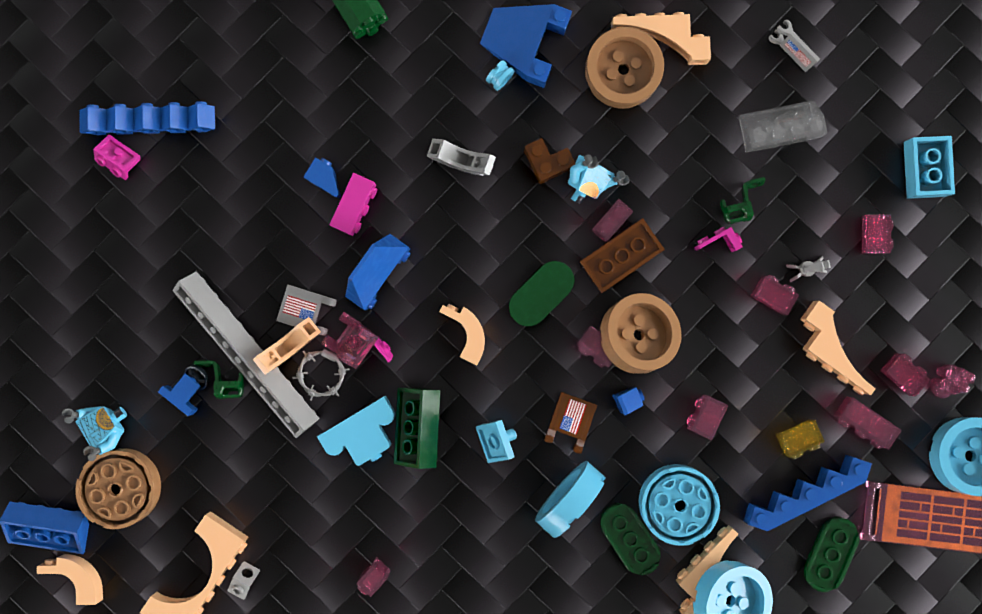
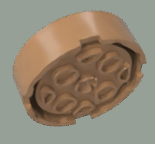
M632 27L615 28L601 35L591 47L585 66L586 81L593 95L602 103L614 108H632L650 98L660 84L664 73V58L659 45L649 34ZM626 65L628 73L625 75L620 74L618 67Z
M637 293L623 298L608 309L600 326L601 344L609 360L618 368L633 374L649 373L667 365L677 354L681 343V327L675 312L665 301L651 294ZM635 330L641 331V340L635 339Z
M128 448L110 450L104 454H98L94 461H88L84 465L76 482V499L82 513L92 523L95 522L107 529L125 528L144 519L155 508L161 493L160 475L154 463L143 453ZM113 484L121 487L119 494L112 492Z

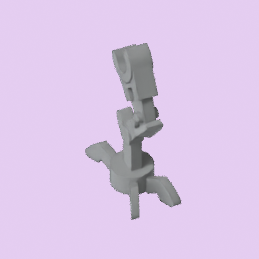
M821 256L815 262L806 261L801 263L800 266L786 265L787 268L799 269V273L791 278L790 282L798 279L801 275L808 277L812 276L815 272L827 273V270L824 269L831 268L829 260L822 261L824 258Z

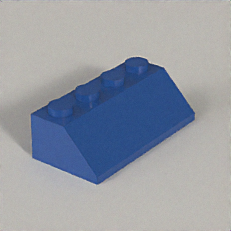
M9 502L0 518V524L8 543L84 554L89 521L82 511L49 508L43 505H29L23 502Z

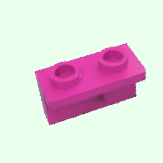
M108 135L93 149L95 161L100 166H106L116 177H121L124 180L128 178V172L141 160L140 155L111 135Z

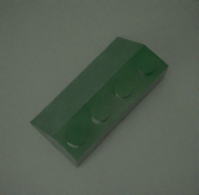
M398 388L394 464L417 469L436 468L440 390Z

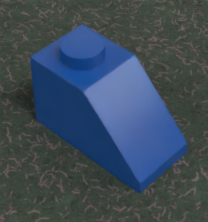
M315 157L304 178L337 199H340L341 194L335 170L331 167L332 163L324 158L319 160Z
M631 387L613 394L618 410L623 415H627L644 406L642 403L644 400L641 389L637 390V387Z

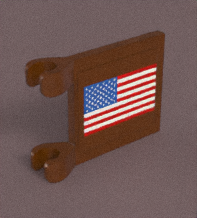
M561 392L544 439L545 442L552 443L557 431L577 438L573 451L579 454L582 453L597 405Z

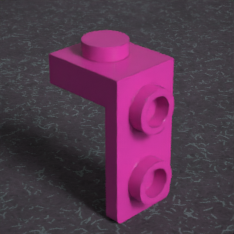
M722 227L714 232L715 236L710 239L708 236L697 241L699 245L694 247L696 250H699L723 237L730 251L734 252L742 248V239L738 233L733 231L732 227L728 229Z

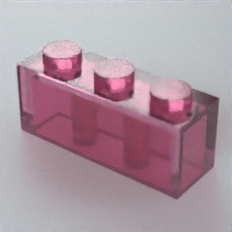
M846 396L834 414L839 419L838 422L847 428L849 426L855 429L854 433L863 439L865 437L871 440L870 444L879 450L881 448L889 450L902 431L853 397Z

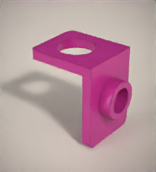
M378 336L358 352L360 356L374 345L388 362L393 358L389 345L385 341L382 342Z

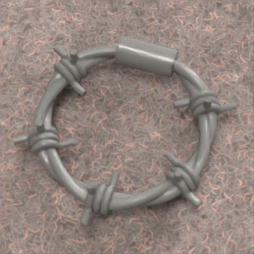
M326 349L308 352L307 354L305 351H302L305 357L298 368L297 377H292V379H298L304 390L311 396L310 401L313 396L321 397L334 394L340 396L337 390L341 386L346 370H350V368L344 369L343 364L338 359V355ZM318 354L331 361H336L339 367L338 373H334V375H340L339 382L332 388H329L327 385L326 387L329 391L325 393L316 392L313 389L314 385L309 389L305 386L303 380L304 374H308V372H302L303 365L311 359L315 362L313 357Z

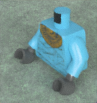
M585 155V157L578 156L575 165L570 168V178L568 180V184L576 189L571 199L579 204L582 203L586 195L595 199L604 190L617 185V183L619 185H627L629 183V177L625 175L624 171H618L615 177L614 173L599 165L596 156L592 158L591 155Z
M102 406L78 409L76 412L69 408L62 411V416L71 415L64 418V422L72 423L74 418L78 419L75 422L89 446L84 448L83 453L84 455L92 453L88 455L89 461H94L97 454L101 455L114 449L124 433V428L120 421L127 417V413L122 407H119L114 412Z

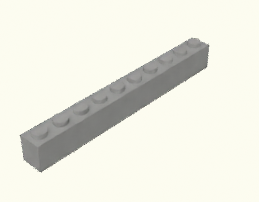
M194 272L178 281L172 291L294 437L297 438L317 422L319 417L315 411L309 407L303 397L291 385L290 381L279 371L278 367L265 375L253 361L263 350L243 328L242 324L232 315L229 308L222 303L217 294L207 285L204 278L197 272Z

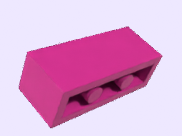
M353 173L330 222V226L351 236L354 233L357 234L362 224L360 220L362 216H366L369 210L370 198L373 199L376 195L377 188H375V182Z

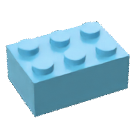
M952 136L915 137L905 141L904 159L907 199L946 197L955 194Z

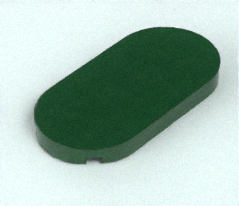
M552 261L543 265L512 296L509 303V311L513 320L523 326H533L540 323L571 292L574 286L572 270L566 264L559 261Z
M616 503L607 507L601 516V529L626 568L630 572L640 575L652 573L659 565L661 552L633 508L623 503Z
M833 517L822 525L804 566L805 579L815 590L830 592V590H835L841 585L860 540L856 526L851 521L842 517Z

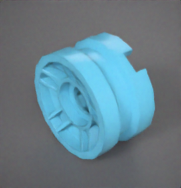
M504 60L496 65L497 67L492 69L486 78V81L489 84L492 83L494 85L493 88L497 91L511 79L515 72L512 67L509 68Z

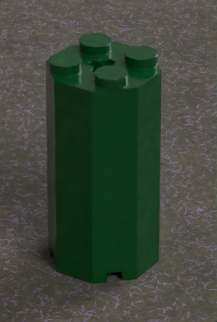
M332 0L356 39L366 34L369 36L374 35L378 32V27L388 20L378 0Z

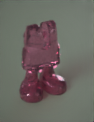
M943 365L936 371L937 375L942 379L932 378L931 390L939 398H947L951 394L967 393L970 390L968 384L974 383L976 377L964 368H959L955 365Z

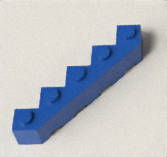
M170 102L167 106L161 108L153 107L151 103H142L141 106L134 109L126 108L125 104H114L109 109H101L98 105H87L86 108L79 110L80 133L106 135V133H116L117 135L133 134V132L159 134L160 131L186 133V130L208 132L215 129V106L207 105L206 102H195V105L189 107L180 106V103Z
M845 455L840 472L821 467L816 484L797 479L792 496L773 491L767 509L749 503L743 521L750 526L769 531L865 483L872 463Z

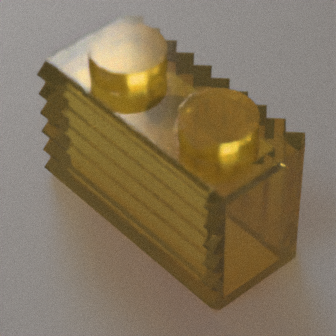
M811 419L776 434L785 456L792 457V459L803 456L802 452L808 449L810 451L819 449L821 447L820 444L825 442L816 421Z

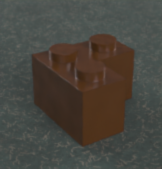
M542 138L524 147V152L539 184L570 171V168L575 165L568 147L550 155Z

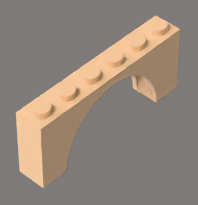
M211 511L207 513L195 529V532L206 542L212 556V573L206 587L202 592L188 598H171L156 592L150 596L140 613L202 614L204 608H202L205 601L209 602L215 594L213 589L216 585L220 586L226 578L224 573L227 569L231 570L237 561L234 559L238 553L241 554L248 545L245 543L248 536Z

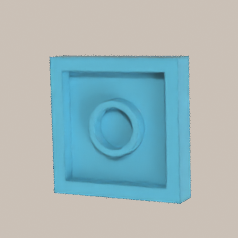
M502 420L476 426L488 463L509 460L515 457L510 445V441L517 438L514 429L506 431Z

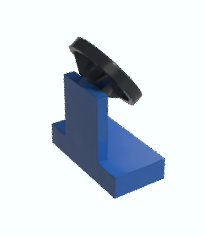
M190 365L185 369L183 377L174 388L165 385L160 388L158 393L184 414L191 416L194 415L198 408L191 404L189 400L197 390H203L208 386L209 378L201 367ZM193 369L198 370L204 378H201L199 374L193 371ZM198 383H205V385L200 387L201 385Z

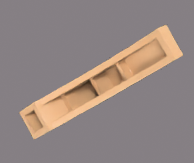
M676 12L673 15L655 13L652 16H646L644 13H639L635 16L618 14L611 21V30L619 27H632L642 30L652 38L665 43L677 51L688 61V65H704L711 60L710 36L704 37L703 34H696L691 37L690 14H684L683 12Z
M813 301L800 319L804 322V326L810 331L815 330L803 347V350L807 352L806 356L813 361L818 360L821 362V367L826 371L836 373L838 375L837 378L841 382L854 386L853 390L856 393L872 395L875 388L855 370L841 347L833 320L835 311L821 301Z
M729 525L721 528L717 533L718 536L704 546V551L700 555L694 556L690 561L691 564L678 573L676 582L691 596L690 599H685L680 605L679 611L681 614H694L693 602H695L697 594L695 589L700 578L711 566L720 562L728 546L738 535Z

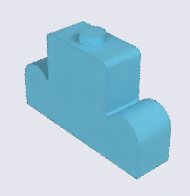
M384 396L317 436V438L329 455H338L346 447L357 466L370 459L373 462L382 457L381 452L388 449L392 444L381 425L390 424L395 418V411L387 397Z

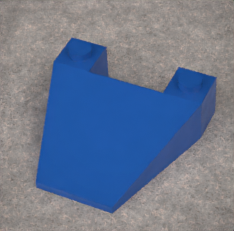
M555 4L493 8L480 44L500 61L504 60L509 68L512 67L515 73L526 82L544 88L552 64L536 59V53L546 29L564 36L572 11Z
M391 234L373 243L348 277L345 297L363 310L372 309L377 302L375 299L377 297L376 293L397 263L406 262L411 254L409 252L410 248Z

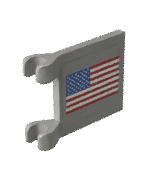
M784 20L783 24L786 25L787 29H783L779 25L774 31L778 38L770 35L768 39L771 43L780 45L806 72L820 58L793 31L791 22Z
M287 285L276 321L296 327L309 317L315 324L321 304L335 307L337 300ZM317 326L321 331L319 335L326 336L328 329Z

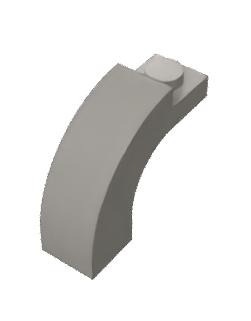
M432 139L426 156L449 167L479 176L490 175L496 158L491 154L477 153L460 148L442 139Z

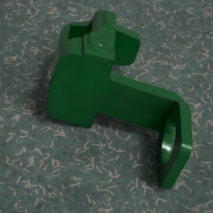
M765 177L744 183L741 189L743 203L727 206L725 199L720 201L726 223L733 224L751 221L754 213L751 201L748 198L747 189L762 186L766 181Z
M194 361V365L199 367H214V396L217 399L240 398L243 396L244 376L241 372H239L238 381H222L220 365L215 361ZM230 391H238V394L228 395Z

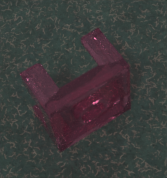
M343 312L339 320L348 325L337 341L327 335L321 343L337 353V357L341 361L356 369L379 337L360 321Z

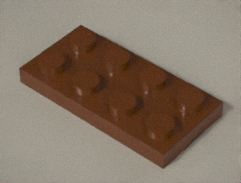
M642 218L580 261V264L600 293H603L665 249Z

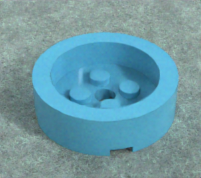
M955 418L943 424L932 438L933 443L931 451H929L931 468L937 479L948 489L962 494L982 496V418ZM967 451L973 452L971 461H967L965 458Z
M588 461L581 463L549 496L538 512L535 522L552 537L560 536L570 528L569 523H572L576 518L578 519L590 506L604 485L602 481L606 479L605 476Z
M672 464L655 470L645 480L639 494V511L645 525L657 538L672 545H690L703 537L705 538L712 531L719 517L720 501L712 482L701 472L686 465ZM683 500L685 508L681 511L676 510L675 503Z
M726 560L714 564L702 575L695 589L697 594L696 600L693 602L694 614H771L772 591L766 577L760 571L738 561ZM731 595L730 605L726 604L727 597Z

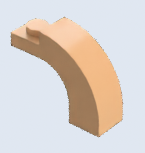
M450 304L447 307L442 305L439 312L460 322L466 330L467 342L460 357L478 365L485 345L484 332L479 320L465 307H463L461 313H458V308Z
M308 317L271 347L257 355L253 361L266 375L298 352L321 331Z
M63 554L56 559H46L44 563L37 566V574H62L67 576L73 582L76 589V605H96L103 600V586L96 569L85 559L72 554Z

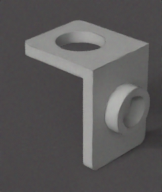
M243 562L233 576L228 592L244 600L260 570L247 562ZM249 569L253 575L250 578H246L242 575V571Z

